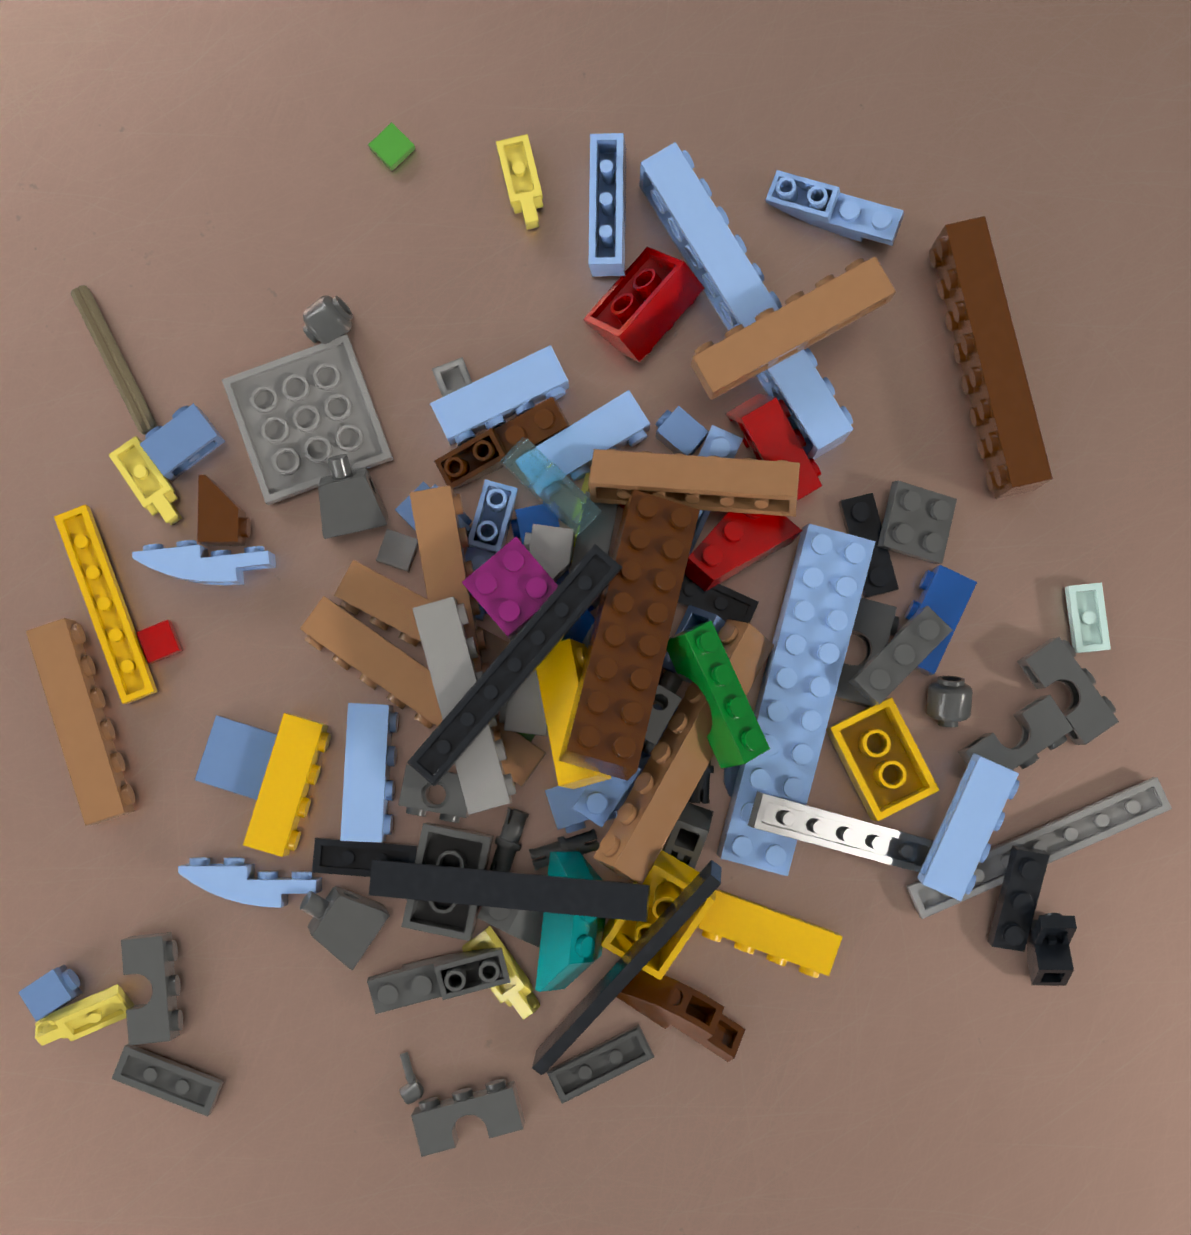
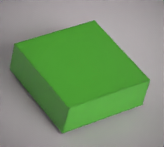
M392 122L368 144L370 150L391 171L415 150V145Z

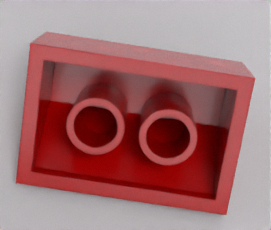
M647 246L625 271V276H621L583 320L619 352L641 362L652 351L663 335L674 326V323L684 311L695 302L698 295L705 288L685 261Z

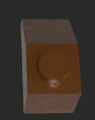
M198 475L197 542L204 546H245L246 537H250L251 533L250 518L246 517V513L211 478L206 475Z

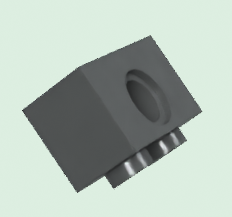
M409 764L406 765L398 804L399 806L407 807L406 813L426 817L427 811L440 813V820L459 823L460 817H469L457 773L447 772L438 782V785L445 789L446 797L441 804H435L429 799L428 795L429 789L433 785Z

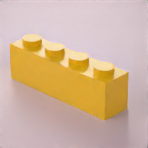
M569 638L560 641L537 667L536 671L558 786L576 789L609 780L611 776L559 761L587 653L585 644Z
M283 714L243 846L280 857L289 855L290 850H296L301 832L297 831L300 817H306L311 803V799L307 798L310 785L315 786L320 775L321 766L317 765L320 752L325 753L330 742L331 733L327 732L329 725L293 714Z
M716 889L715 902L697 926L703 930L701 935L705 938L721 942L722 937L734 941V948L749 954H753L755 949L767 953L766 959L781 966H786L787 961L800 965L799 972L814 978H818L820 973L827 976L830 975L843 937L832 930L720 889Z

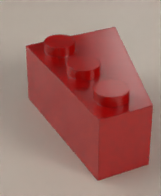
M757 394L725 413L730 422L736 420L744 435L743 444L746 449L751 448L757 460H785L800 463L797 501L822 487L818 478L821 475L820 468L813 458L808 459L803 449L806 446V442L797 428L793 430L788 420L791 417L790 411L782 399L778 400L777 397Z
M728 512L690 554L685 575L703 591H707L740 573L741 570L765 559L768 555L782 547L790 545L803 530L786 516Z

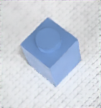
M680 406L673 412L665 411L655 424L658 427L656 438L674 454L681 453L692 456L706 440L709 433L706 428Z
M66 965L49 971L18 992L36 1022L83 994L79 988L80 980L72 969H67Z

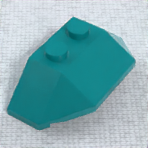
M550 851L548 876L602 880L580 852ZM543 913L536 991L565 989L602 956L603 947L601 946L606 918Z

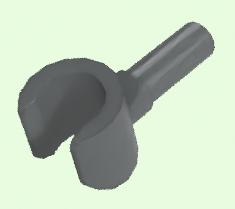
M406 1052L400 1054L408 1084L401 1087L399 1091L404 1102L409 1105L422 1097L424 1089L413 1073L409 1054Z

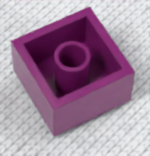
M517 537L513 538L462 581V584L509 639L525 626L558 587Z

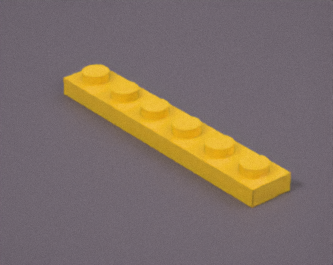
M85 504L54 516L122 704H128L157 693V688L90 506Z

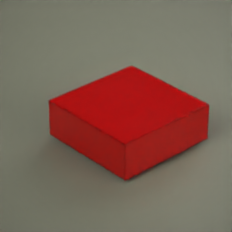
M167 619L136 632L146 659L150 664L183 651L171 620Z

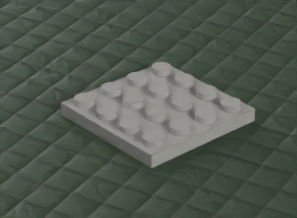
M347 334L327 344L321 343L222 379L267 505L317 488L320 478L331 475L327 459L332 456L347 454L351 470L369 469L394 460Z

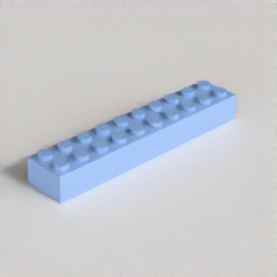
M674 142L641 162L639 187L687 265L705 288L703 291L727 330L729 331L740 324L745 328L756 322L755 317L764 310L773 308L776 311L782 307L781 302L773 291L768 292L763 284L765 280L759 266L756 263L751 264L745 255L747 249L738 234L734 236L727 226L729 219L721 206L716 208L710 198L712 192L705 179H698L693 171L695 166L689 153L686 150L681 151L677 143ZM807 348L756 375L768 396L777 397L778 400L782 399L791 414L788 420L793 430L797 428L806 442V446L803 449L808 459L813 458L815 460L846 440L853 430L851 426L853 419L845 406L840 407L833 397L836 394L833 385L827 377L822 378L815 368L818 366L817 360L811 350Z
M810 523L802 527L803 531L798 542L772 641L774 647L768 656L754 709V715L770 750L739 766L716 853L721 859L784 876L789 874L797 839L748 826L757 791L807 805L876 542Z

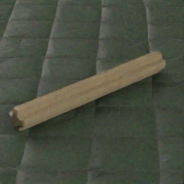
M81 285L71 291V296L138 431L146 435L151 429L157 427V424L90 289L85 285Z

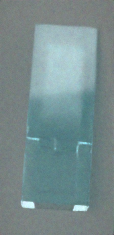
M522 437L499 461L568 528L574 529L576 535L579 536L601 513V510L528 438Z

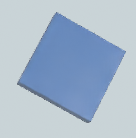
M216 715L195 780L257 800L277 734Z

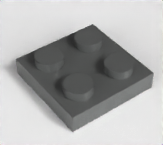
M902 481L892 482L877 547L930 563L942 564L957 499Z

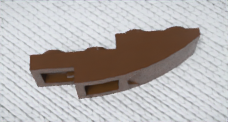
M550 397L500 427L488 429L434 460L446 485H450L454 490L514 462L521 455L570 425L556 398Z
M641 970L616 996L664 1029L672 1025L725 1061L729 1062L735 1059L746 1029L722 1014L724 1010L723 1005L692 987L665 975L659 980Z

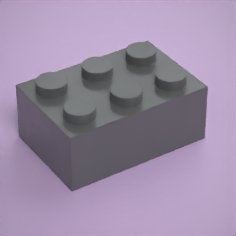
M431 822L423 823L415 863L487 870L494 835ZM407 899L401 927L470 941L474 935L479 906Z

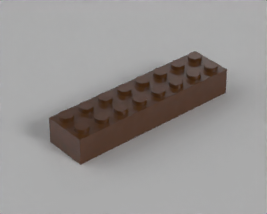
M982 216L947 224L929 250V257L932 267L938 270L940 278L937 282L938 293L941 300L945 299L948 310L945 314L948 330L954 333L956 341L953 346L955 360L957 363H961L964 372L961 382L965 395L970 396L972 404L969 411L971 423L979 431L978 451L980 457L986 459L989 471L986 472L987 486L991 492L994 491L996 499L1034 491L1052 480L1053 477L986 217Z
M635 489L632 491L624 507L611 557L623 569L602 592L559 761L627 781L636 773L698 520L699 509Z

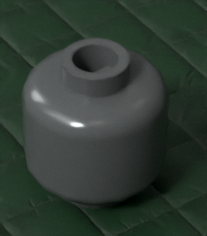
M322 296L304 311L303 319L305 326L303 331L312 342L320 341L323 344H327L351 330L353 314L340 297Z
M939 676L937 681L931 683L928 687L927 714L933 719L938 720L939 726L958 727V722L965 721L971 716L973 694L971 686L967 685L965 679L961 677Z

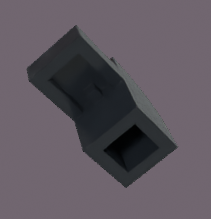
M1048 913L1039 915L1038 920L1032 921L1027 940V962L1031 985H1067L1074 971L1069 944L1077 929L1075 916Z

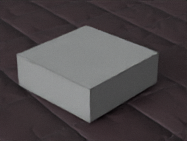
M463 357L432 369L442 397L472 383Z
M387 529L376 561L409 572L418 548L417 539Z

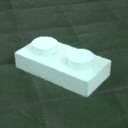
M1102 582L1065 587L1072 647L1076 654L1111 650Z

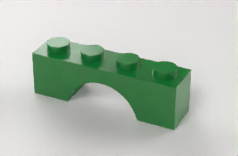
M712 621L688 628L670 637L666 650L676 672L692 680L702 691L709 704L712 715V728L707 739L720 768L746 764L770 750Z

